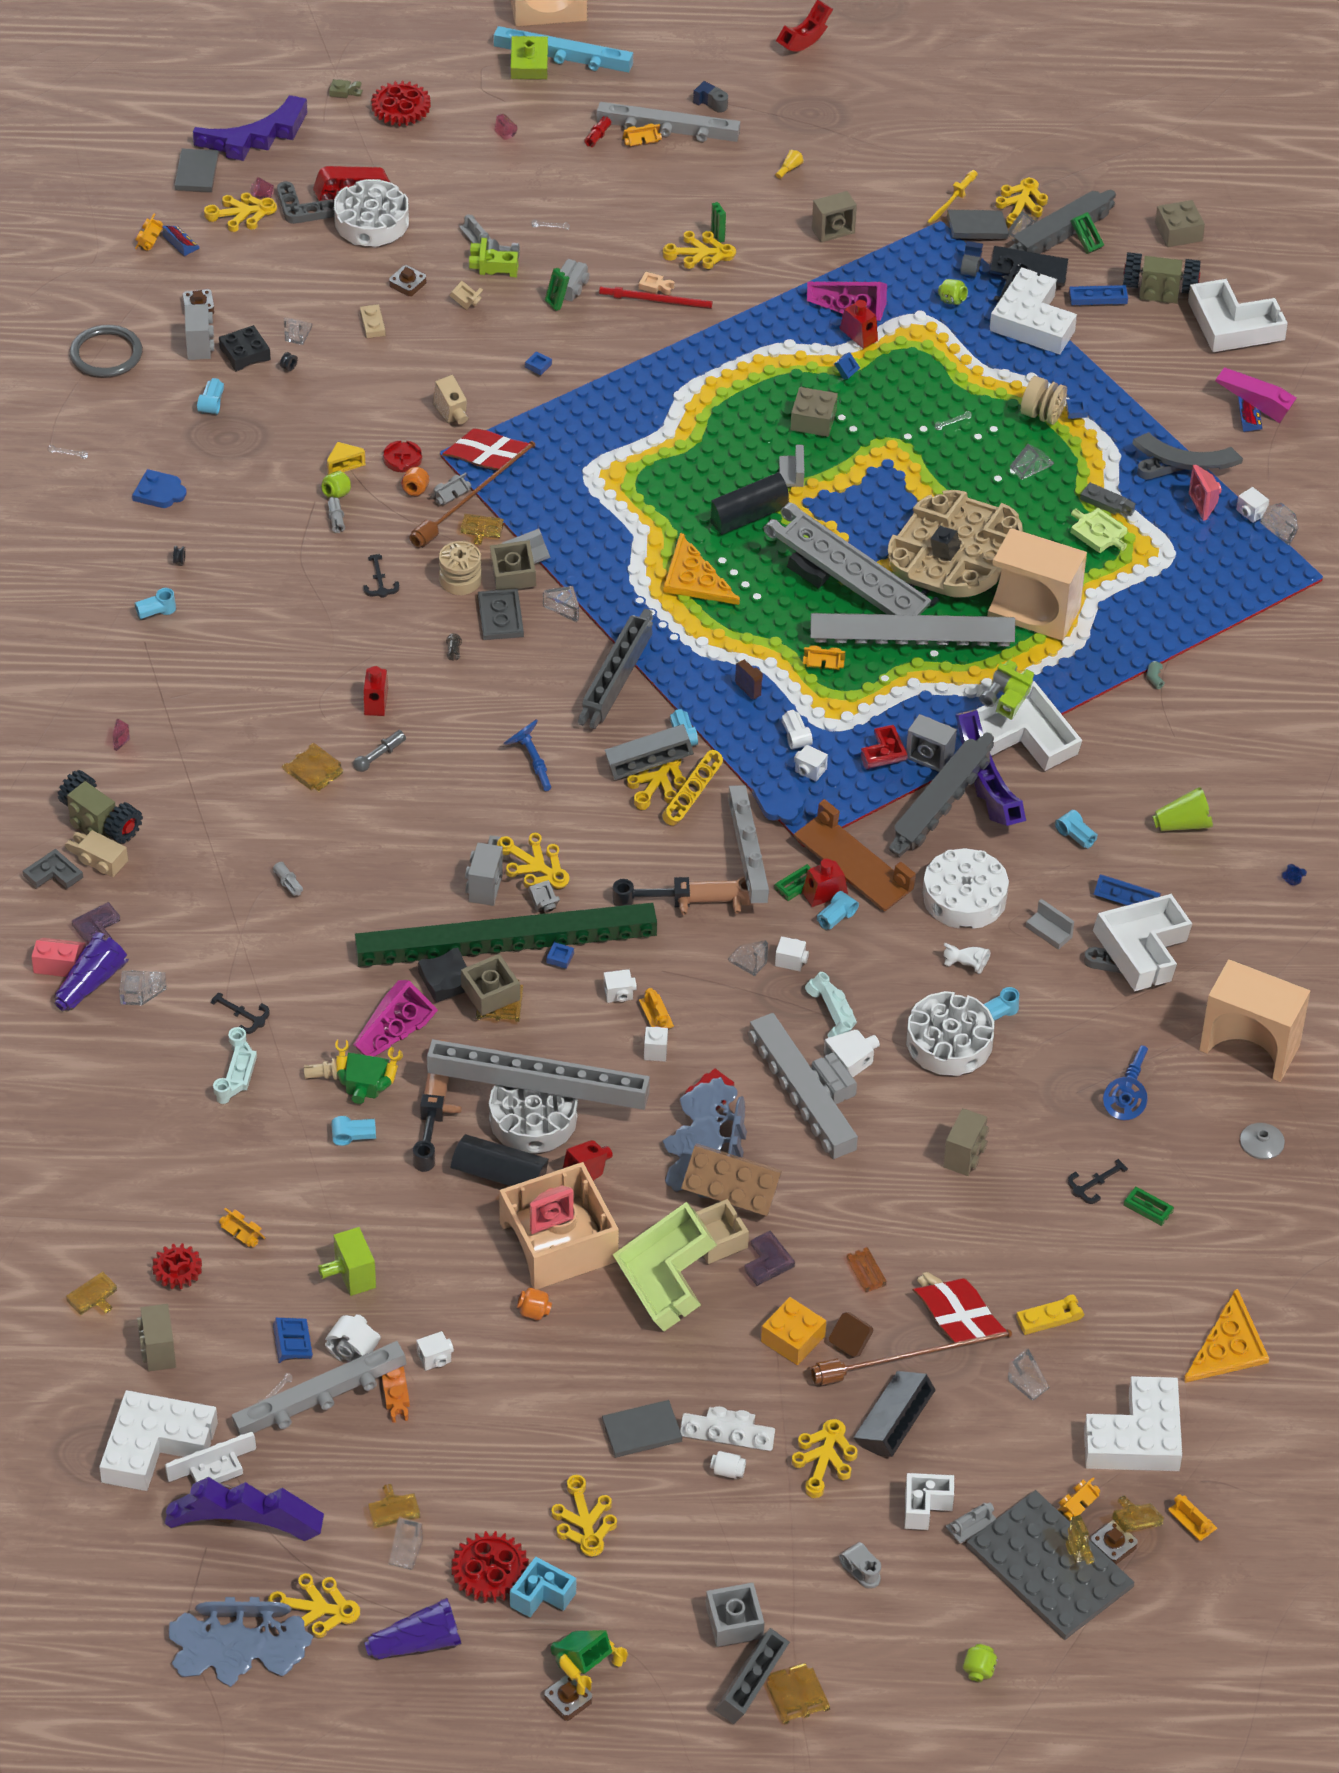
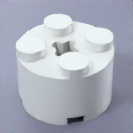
M345 1315L339 1318L325 1339L327 1340L325 1345L328 1351L339 1361H342L343 1358L353 1361L373 1352L381 1337L367 1325V1320L361 1315H355V1317Z

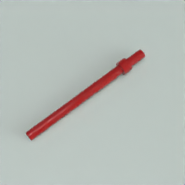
M600 286L599 294L611 295L619 299L626 297L710 309L713 306V301L624 290L623 287L615 286V288Z

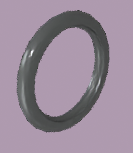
M99 325L84 330L77 335L70 347V358L73 364L85 374L96 377H113L128 372L140 361L143 353L142 343L135 333L117 325ZM102 334H114L122 336L131 342L133 354L123 364L110 368H99L83 362L79 355V349L89 338Z

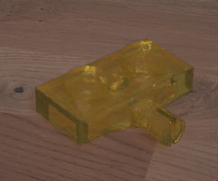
M464 514L461 533L476 535L474 544L481 545L484 536L501 537L504 519Z
M102 1271L66 1295V1299L80 1315L94 1306H99L104 1313H108V1311H111L112 1306L105 1299L117 1291V1285Z
M388 1484V1488L387 1485H384L382 1489L386 1498L368 1504L374 1528L420 1518V1510L415 1494L395 1495L391 1484Z
M1125 1495L1118 1499V1503L1124 1509L1115 1510L1112 1515V1519L1125 1533L1160 1526L1164 1520V1517L1151 1503L1144 1505L1132 1504Z
M1081 1515L1071 1517L1070 1527L1068 1528L1069 1537L1066 1541L1068 1553L1070 1555L1073 1554L1076 1562L1085 1560L1087 1565L1095 1562V1558L1090 1550L1088 1542L1089 1532Z

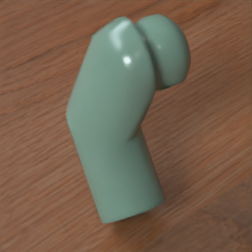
M1153 661L1148 666L1146 677L1157 689H1161L1165 682L1158 674L1161 672L1160 669H1163V666L1160 662Z

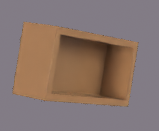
M696 1144L681 1189L719 1201L728 1199L731 1205L768 1216L782 1170Z

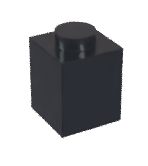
M940 525L930 538L933 556L951 561L960 549L957 530Z

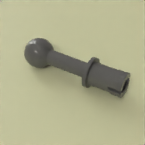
M399 729L388 738H383L381 740L382 745L368 755L356 757L353 762L354 769L359 772L369 769L370 763L386 751L392 753L395 747L406 740L404 733Z

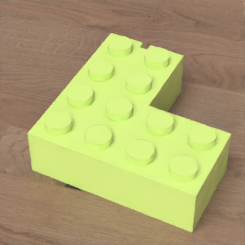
M686 1202L612 1255L653 1321L663 1331H666L681 1320L679 1318L681 1314L685 1317L701 1306L681 1271L712 1250L717 1244L698 1214Z

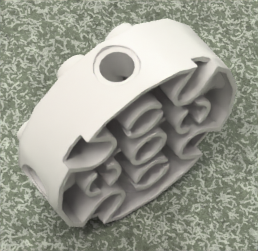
M382 180L358 181L356 185L349 188L346 186L340 190L334 199L335 227L342 237L354 245L376 248L391 243L403 236L409 226L408 198L393 183Z
M967 848L947 850L945 853L936 856L926 868L923 882L925 907L936 920L949 927L972 926V929L982 928L996 921L1005 910L1009 886L1006 870L996 858L988 855L985 851Z
M944 991L928 995L916 1003L912 1009L911 1015L908 1018L906 1045L912 1058L922 1068L940 1075L960 1076L981 1067L992 1052L994 1020L989 1009L978 999L969 995L964 997L962 995H955V992Z
M495 1085L491 1090L489 1099V1122L492 1132L505 1146L535 1154L549 1152L565 1143L575 1131L578 1117V1100L572 1097Z

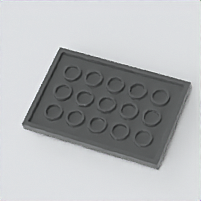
M1036 1490L970 1538L966 1544V1547L1064 1640L1131 1590L1135 1583Z

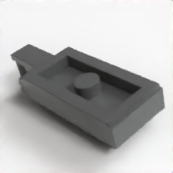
M1091 482L1080 495L1082 501L1113 514L1121 512L1132 516L1135 512L1136 503Z

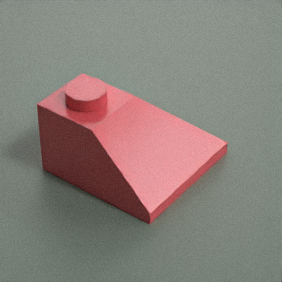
M1193 465L1189 495L1204 521L1208 519L1218 503L1221 486L1219 482H1216L1211 473L1198 465Z
M563 1185L550 1188L542 1192L530 1203L531 1234L573 1219L572 1188Z

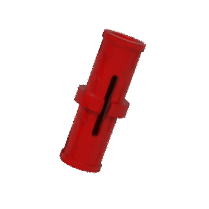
M603 116L598 124L591 128L590 134L584 139L588 147L590 145L594 147L596 142L603 138L605 131L612 123L608 117L605 119V116Z

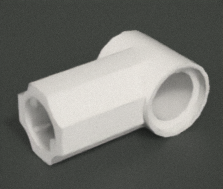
M794 710L787 711L782 716V723L787 732L790 748L793 750L805 747L806 745L811 746L813 744L811 731L808 727L805 728L799 712Z

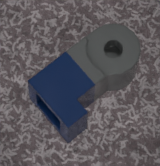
M703 81L694 90L693 103L696 105L703 103L716 112H724L728 109V94L722 89Z
M966 241L961 275L976 277L982 260V243Z

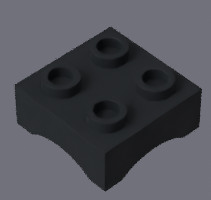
M254 325L219 337L220 350L228 357L235 372L242 370L251 363L271 360L270 348Z
M797 551L789 557L787 568L817 588H820L831 577L830 574Z
M458 947L440 957L418 961V973L435 1003L465 993L461 986V969L467 966Z

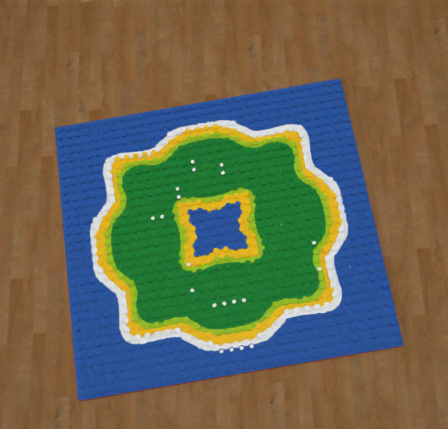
M943 221L936 222L808 281L883 282L887 284V303L881 321H877L878 341L864 349L840 329L842 313L807 301L808 282L487 429V431L509 439L527 443L533 441L536 446L529 449L476 493V496L515 538L540 529L551 558L539 563L614 644L631 615L639 617L644 609L652 610L653 634L635 667L675 710L682 709L688 713L691 725L696 728L697 734L712 750H716L722 755L723 762L751 792L753 787L792 777L804 800V807L792 823H783L780 819L778 821L793 837L798 830L817 817L818 805L824 799L840 811L838 825L845 828L929 785L939 773L938 771L909 759L865 769L861 758V748L878 745L874 735L875 728L894 725L906 750L908 729L920 714L957 729L955 754L962 746L956 714L976 710L984 706L979 697L983 691L990 689L994 672L1000 663L1005 664L1008 660H1011L1018 665L1017 672L1022 674L1025 669L1034 672L1033 681L1036 682L1061 715H1064L1147 672L1151 662L1157 661L1163 664L1320 583L1323 579V576L1265 521L1260 518L1253 523L1236 510L1238 496L1209 469L1207 472L1211 473L1216 482L1220 483L1221 494H1219L1218 503L1212 513L1204 521L1189 495L1192 470L1184 469L1152 479L1140 478L1137 474L1138 464L1154 456L1149 457L1132 444L1134 438L1149 432L1167 445L1188 450L1071 340L1068 341L1061 354H1057L990 331L991 313L998 304L994 297L995 295L1000 297L1006 280L1000 275L989 274L990 265L983 258L976 277L961 275L966 242L961 238H953L951 229ZM946 279L961 280L967 287V298L960 305L942 302L938 294V288ZM850 352L860 369L844 380L834 363L844 354ZM1035 375L1048 380V388L1053 382L1058 383V386L1060 384L1067 386L1066 399H1086L1088 417L1068 419L1066 402L1060 417L1054 425L1047 423V420L1045 422L1041 421L1039 418L1040 412L1035 418L1021 414L1022 398L1029 381ZM799 387L838 393L837 411L829 437L791 430V413ZM796 445H804V487H787L789 503H794L800 510L895 575L890 565L888 544L893 535L898 536L914 514L913 507L928 495L934 497L943 494L942 491L946 490L967 492L968 498L996 507H999L1001 503L1010 506L1018 513L1023 532L1087 552L1080 610L1063 641L1015 625V642H1010V646H998V642H989V646L977 645V641H969V645H957V641H949V645H938L937 641L929 640L928 644H916V640H908V644H896V640H888L887 644L875 643L876 639H867V643H855V639H847V643H836L835 639L828 638L827 642H814L815 638H810L811 613H886L833 576L820 588H817L787 568L789 557L796 551L778 538L768 537L764 532V526L772 519L777 520L783 527H787L792 522L783 518L781 510L720 535L711 524V500L780 472L779 456H795ZM448 448L440 452V457L459 476L464 473L467 474L464 480L470 482V489L472 491L497 471L479 467L458 458L442 456V453ZM1160 463V465L1163 467L1169 466L1167 464ZM1090 482L1136 503L1135 512L1132 516L1121 512L1113 514L1101 509L1127 528V534L1120 538L1121 541L1127 544L1126 549H1123V551L1112 545L1099 553L1070 533L1071 527L1079 521L1071 516L1073 510L1078 509L1081 513L1088 514L1099 508L1080 499L1081 493ZM680 533L684 534L685 539L700 552V556L709 562L716 570V574L725 580L731 587V591L740 597L739 605L663 592ZM999 580L990 589L969 597H951L930 591L925 596L931 599V601L934 597H937L939 602L934 606H928L921 615L988 616V610L994 599ZM914 586V587H913V588H915L916 590H918L919 592H921V591H923V590L925 589V588H922V587H919V586ZM819 646L821 649L839 648L845 651L844 668L839 670L826 669V661H822L821 668L807 667L806 664H803L804 647ZM743 659L753 668L757 667L763 673L761 696L753 700L735 682L736 663ZM999 691V693L996 695L997 699L1000 698L1002 694L1004 695V693ZM794 710L799 712L805 728L808 727L811 731L813 740L811 747L828 754L827 769L817 781L795 772L794 757L804 747L792 750L788 744L787 732L782 723V716L787 711Z

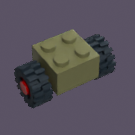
M1127 252L1123 285L1138 288L1141 273L1142 282L1139 298L1141 300L1177 304L1180 280L1182 278L1181 293L1189 294L1190 285L1199 283L1201 260L1186 259L1183 274L1181 272L1183 260L1145 256L1144 266L1141 267L1142 254Z
M81 770L73 771L72 775H67V780L64 779L62 781L64 784L59 787L61 790L58 791V799L68 807L71 825L76 829H80L86 836L93 830L107 838H113L118 843H126V840L130 841L131 836L134 837L136 835L135 831H139L140 828L138 826L142 825V813L126 802L120 803L119 807H117L115 801L95 788L97 787L96 781Z

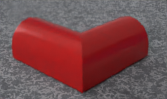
M894 725L875 728L874 735L878 745L861 748V758L865 769L898 763L907 759V752Z

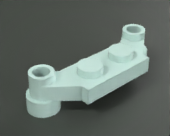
M819 972L814 979L809 980L805 985V989L813 997H819L821 994L836 1026L828 1033V1038L851 1031L857 1021L845 998V994L829 982L830 979L826 973Z
M240 1027L232 1028L228 1033L229 1042L234 1053L227 1077L219 1078L213 1083L214 1094L220 1104L228 1103L232 1096L248 1089L256 1062L257 1051H253L246 1042V1031Z

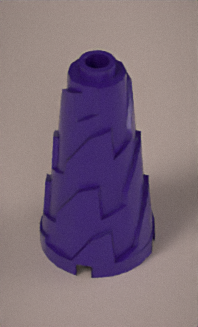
M96 932L91 937L89 944L83 950L65 981L55 993L54 1004L60 1010L74 1009L88 994L95 991L103 982L127 964L129 958H125L127 956L126 952L112 938L108 937L105 941L102 939L104 934Z
M448 1598L441 1599L436 1604L421 1609L387 1628L372 1633L368 1637L369 1641L364 1642L368 1656L373 1655L374 1658L378 1657V1659L462 1644Z

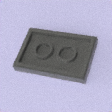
M181 149L175 190L212 192L219 151Z
M947 210V218L953 238L1008 239L1009 233L1001 210Z
M518 589L478 592L483 640L524 637Z
M669 1400L602 1416V1422L615 1458L682 1442V1434Z

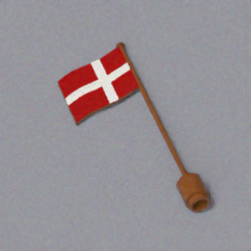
M473 428L443 452L442 456L458 458L479 467L497 471L436 522L424 520L413 529L409 536L411 543L418 548L426 546L438 536V524L529 449L535 448V442L517 441L482 429Z
M965 1278L912 1289V1291L925 1303L938 1326L953 1343L845 1366L844 1362H840L838 1358L816 1363L815 1366H811V1376L814 1384L826 1385L840 1382L846 1376L847 1370L1006 1336L1010 1338L1012 1331L1005 1329L997 1321L977 1290Z

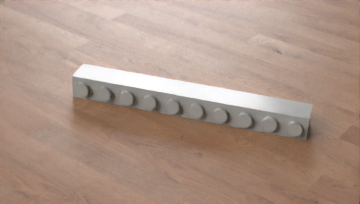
M811 613L810 638H815L814 642H827V638L835 639L836 643H847V639H855V643H867V639H876L875 643L887 644L888 640H896V644H908V640H916V644H928L929 640L937 641L938 645H949V641H957V645H969V641H977V645L989 646V642H998V646H1010V642H1015V617Z
M433 1039L427 1055L428 1073L642 1110H645L649 1096L650 1076Z

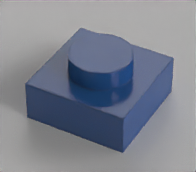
M537 351L525 362V368L539 375H542L552 365L551 358Z
M850 352L844 354L834 363L844 380L860 369Z
M1066 399L1068 419L1088 417L1086 399Z
M554 942L547 955L546 963L567 969L574 955V948Z

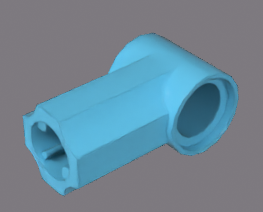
M212 378V380L207 382L204 393L200 394L198 398V412L219 413L220 399L224 390V383L219 379Z
M162 588L157 591L156 596L134 603L139 619L157 613L169 615L176 610L174 592L170 588Z
M682 709L675 710L674 713L670 714L672 727L684 724L691 746L698 745L697 731L695 727H692L688 713Z
M1076 810L1069 811L1055 821L1056 829L1061 835L1071 836L1084 848H1090L1097 840L1098 834L1083 823L1081 815Z
M839 891L832 898L831 904L817 915V921L823 929H832L844 917H852L859 907V902L843 891Z
M1012 987L1004 988L1000 992V996L983 1004L989 1009L994 1021L1004 1015L1012 1016L1018 1012V990Z
M338 1116L331 1122L332 1140L336 1145H348L352 1140L376 1139L375 1119L351 1120L346 1116Z

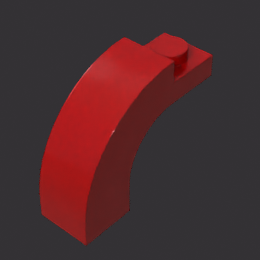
M816 0L807 18L800 25L793 28L784 25L776 42L794 52L808 48L826 31L828 26L825 23L833 8L821 0Z

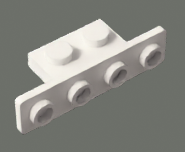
M717 1406L714 1408L709 1407L707 1416L684 1413L681 1434L684 1437L771 1451L773 1449L775 1428L754 1425L755 1414H750L744 1410L730 1411L724 1407Z
M253 1432L239 1435L231 1440L218 1443L215 1446L196 1451L191 1455L165 1464L168 1481L171 1482L191 1474L195 1483L207 1477L221 1483L242 1475L243 1468L237 1456L256 1449Z

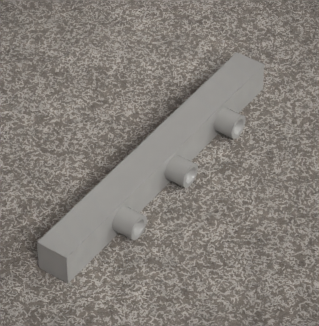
M600 102L597 109V122L605 116V119L608 117L611 120L612 125L624 126V129L632 126L637 128L647 124H660L659 131L665 137L670 136L671 133L696 136L697 140L701 142L706 141L707 138L737 142L740 134V121L606 102Z
M746 785L729 786L728 802L750 903H768L769 888Z
M395 1341L232 1414L234 1426L239 1435L249 1432L255 1433L275 1423L278 1424L280 1429H285L292 1423L291 1416L317 1404H320L323 1410L330 1409L334 1405L333 1397L362 1385L366 1391L372 1390L377 1385L375 1378L407 1364L405 1354L398 1341Z

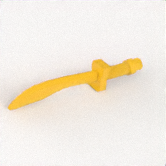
M975 170L969 172L961 183L955 182L953 184L954 194L927 221L931 224L937 221L957 196L965 197V188L976 179L977 172Z

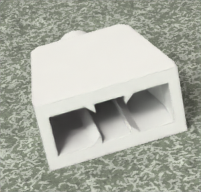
M852 1030L825 1039L824 1054L828 1055L834 1052L851 1076L854 1077L873 1063V1049L879 1047L880 1044L875 1035L865 1039L858 1030Z

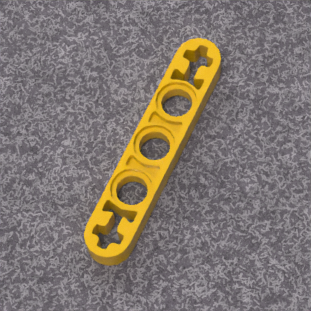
M710 750L705 754L662 814L666 824L674 826L682 820L722 765L723 757L718 751ZM711 758L715 760L711 766L707 765ZM698 770L705 771L707 778H702ZM688 784H694L697 787V792L691 791ZM679 797L686 799V806L679 802ZM676 809L678 812L673 818L671 814Z

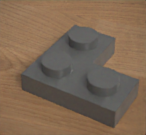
M54 849L24 869L23 877L36 888L52 877L65 888H69L83 878V872L57 849Z

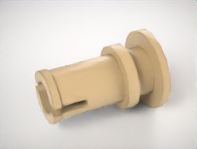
M332 1058V1063L324 1061L323 1064L304 1065L305 1078L325 1077V1079H329L330 1076H333L334 1080H337L336 1059Z

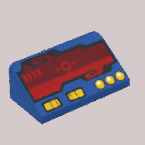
M162 226L163 237L183 256L200 249V246L178 226Z
M1238 396L1243 432L1262 429L1260 410Z

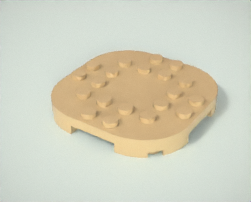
M959 490L942 491L943 494L934 497L932 495L926 496L913 507L914 514L898 536L893 535L889 541L888 555L895 575L909 584L951 597H969L990 589L1000 579L1002 568L993 566V559L1010 528L1023 532L1018 513L1003 503L996 507L970 499L967 496V492ZM940 525L958 531L960 549L951 561L933 556L930 538Z

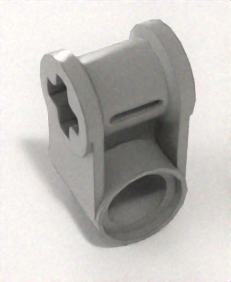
M858 1542L839 1555L840 1563L844 1569L850 1572L865 1588H875L880 1584L881 1577L879 1573L881 1571V1563L868 1551L864 1544Z

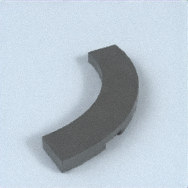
M1149 432L1134 438L1132 443L1147 456H1154L1162 460L1164 464L1182 469L1192 470L1193 465H1198L1208 471V468H1219L1220 470L1234 467L1243 462V458L1232 447L1212 452L1186 451L1163 443Z

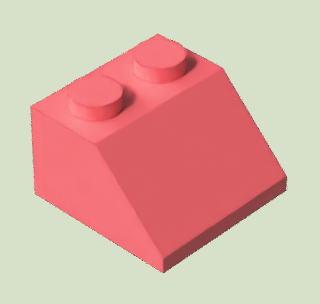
M50 938L36 940L32 953L33 972L36 974L67 977L85 949V943Z

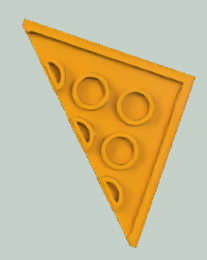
M680 533L663 592L739 605L740 597L731 591V587L725 580L716 574V570L709 562L705 561L694 545L690 544L685 539V535Z
M1238 1289L1234 1290L1217 1323L1213 1326L1203 1347L1195 1357L1192 1366L1185 1375V1383L1269 1363L1268 1354Z

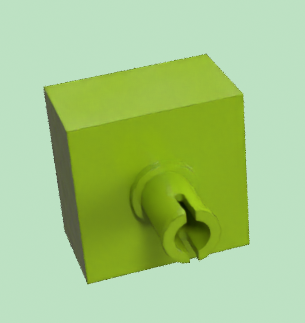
M512 36L511 79H548V36Z
M360 1227L334 1234L335 1261L318 1265L321 1278L325 1279L340 1273L350 1296L375 1289V1260Z

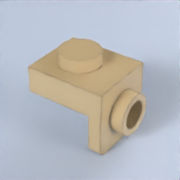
M461 281L449 296L467 310L471 305L475 307L482 297L479 295L483 289L479 288L475 292Z

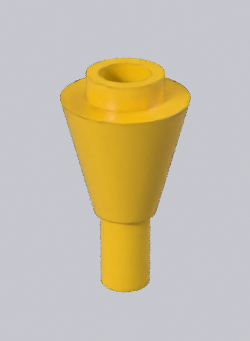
M790 150L782 167L775 176L781 179L787 172L803 164L802 154L797 150Z

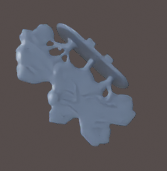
M721 1077L713 1078L710 1083H700L692 1091L687 1092L680 1098L683 1111L692 1118L693 1123L691 1126H681L674 1136L670 1135L663 1140L668 1153L678 1155L680 1158L674 1165L669 1167L665 1179L666 1184L671 1186L675 1192L682 1190L681 1187L696 1144L720 1151L723 1144L727 1142L730 1143L728 1153L743 1158L744 1151L741 1146V1139L746 1140L747 1134L744 1125L745 1100L743 1096L738 1098L735 1114H733L728 1104L737 1097V1089L734 1086L725 1085ZM725 1100L726 1105H723L721 1101ZM720 1106L725 1109L723 1113L727 1115H720L716 1111V1107ZM719 1117L723 1118L721 1122H717ZM726 1120L733 1121L731 1137H722L719 1133L721 1124ZM698 1194L699 1197L709 1198V1197H706V1196H703V1195Z
M225 1597V1602L200 1603L196 1605L195 1610L201 1615L210 1616L207 1620L199 1621L193 1615L183 1613L176 1621L169 1623V1639L183 1647V1650L179 1651L172 1661L173 1666L178 1669V1673L184 1677L200 1675L204 1670L213 1666L216 1668L217 1678L230 1687L238 1680L240 1674H245L252 1668L251 1660L254 1658H259L269 1671L284 1676L292 1669L294 1664L299 1663L305 1657V1647L311 1645L313 1635L305 1631L304 1620L300 1616H291L283 1623L272 1618L290 1613L292 1608L289 1605L280 1602H260L259 1597H250L249 1602H236L235 1597ZM217 1617L237 1618L234 1622L220 1625ZM243 1617H263V1623L257 1628H246L243 1625ZM211 1624L210 1631L207 1632L205 1630L206 1626ZM268 1624H271V1627L276 1626L279 1632L278 1636H273L270 1633ZM265 1626V1631L260 1633L261 1627ZM281 1626H286L285 1632L282 1631Z

